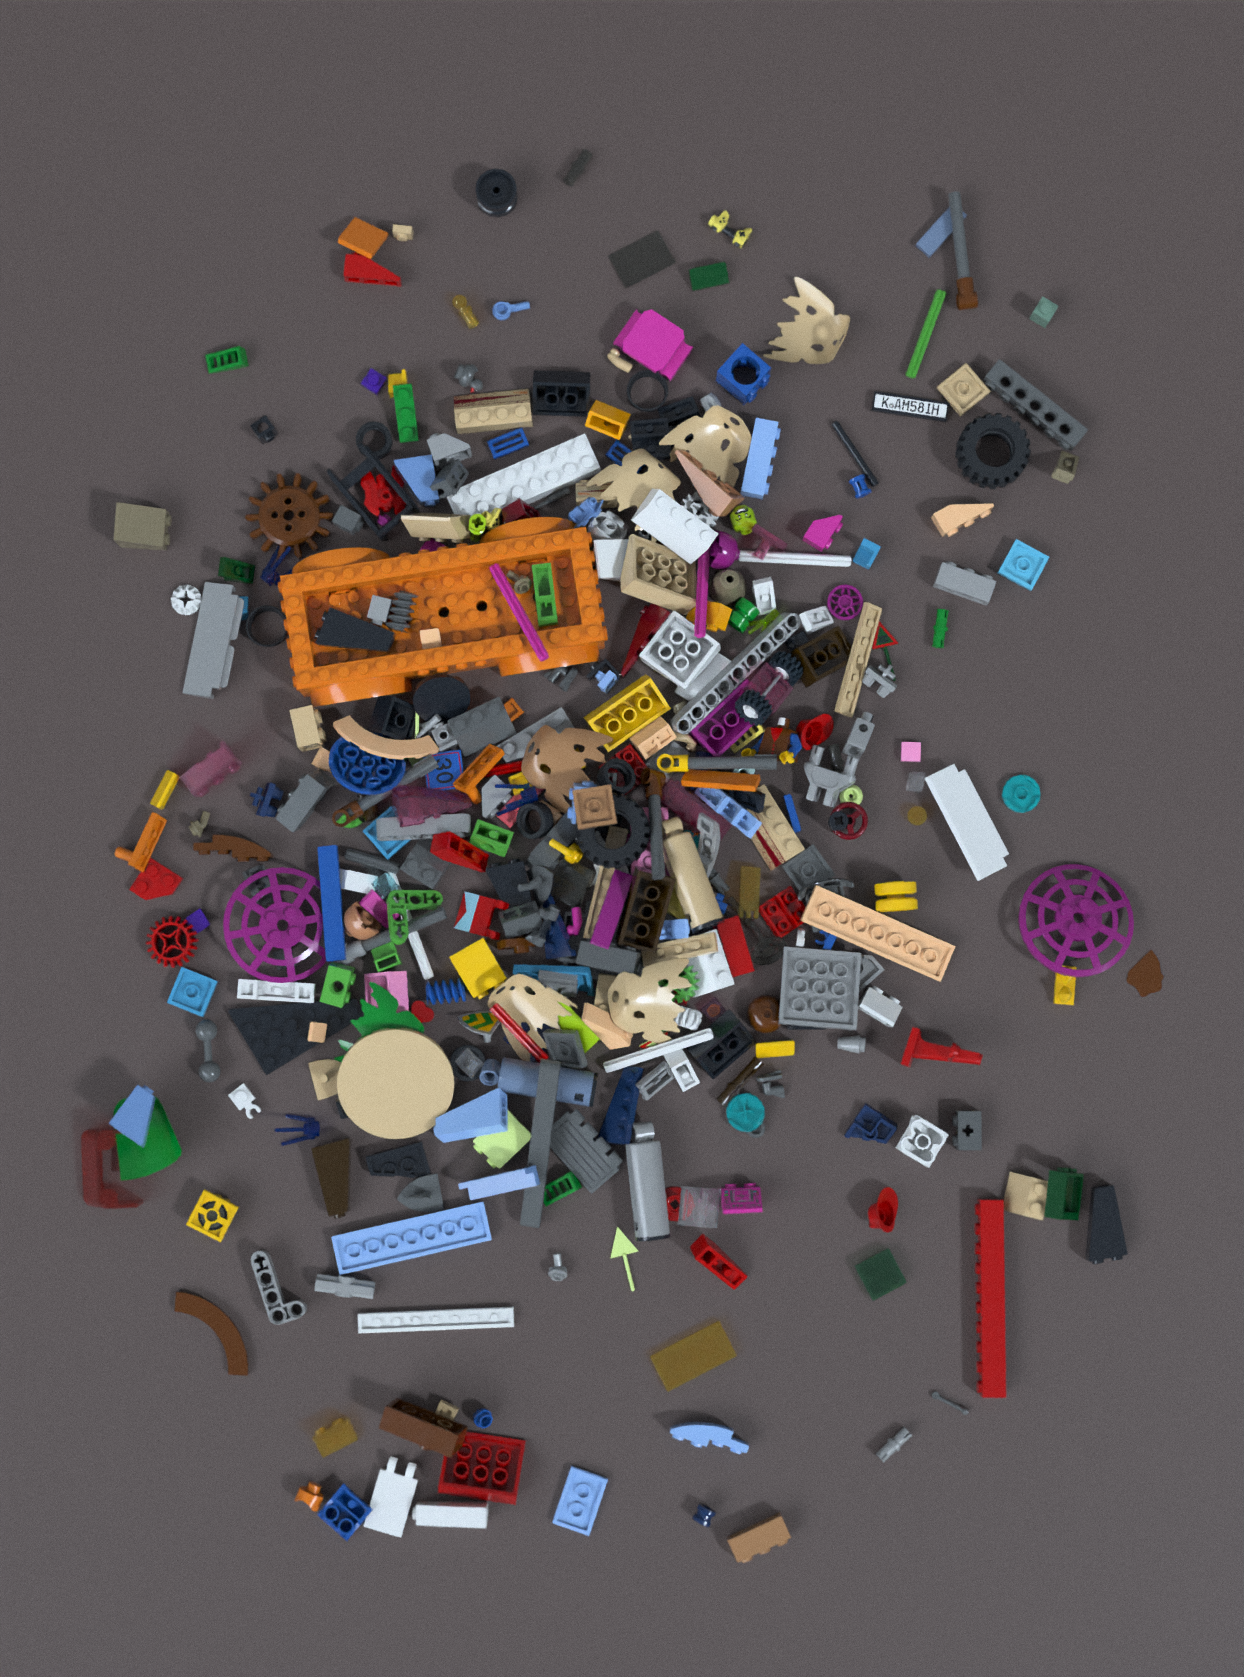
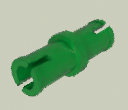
M937 609L936 623L933 626L934 637L932 647L944 649L945 633L948 632V627L946 626L949 610Z

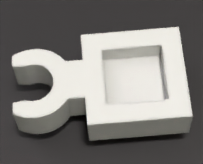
M245 1083L228 1095L239 1110L246 1109L248 1118H253L250 1113L253 1108L258 1113L261 1112V1108L252 1103L256 1097Z

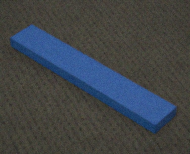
M321 846L317 848L326 962L346 960L338 846Z

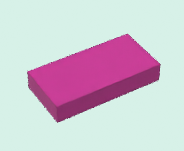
M371 889L359 904L387 929L389 927L387 903ZM398 913L392 915L394 920L400 916Z

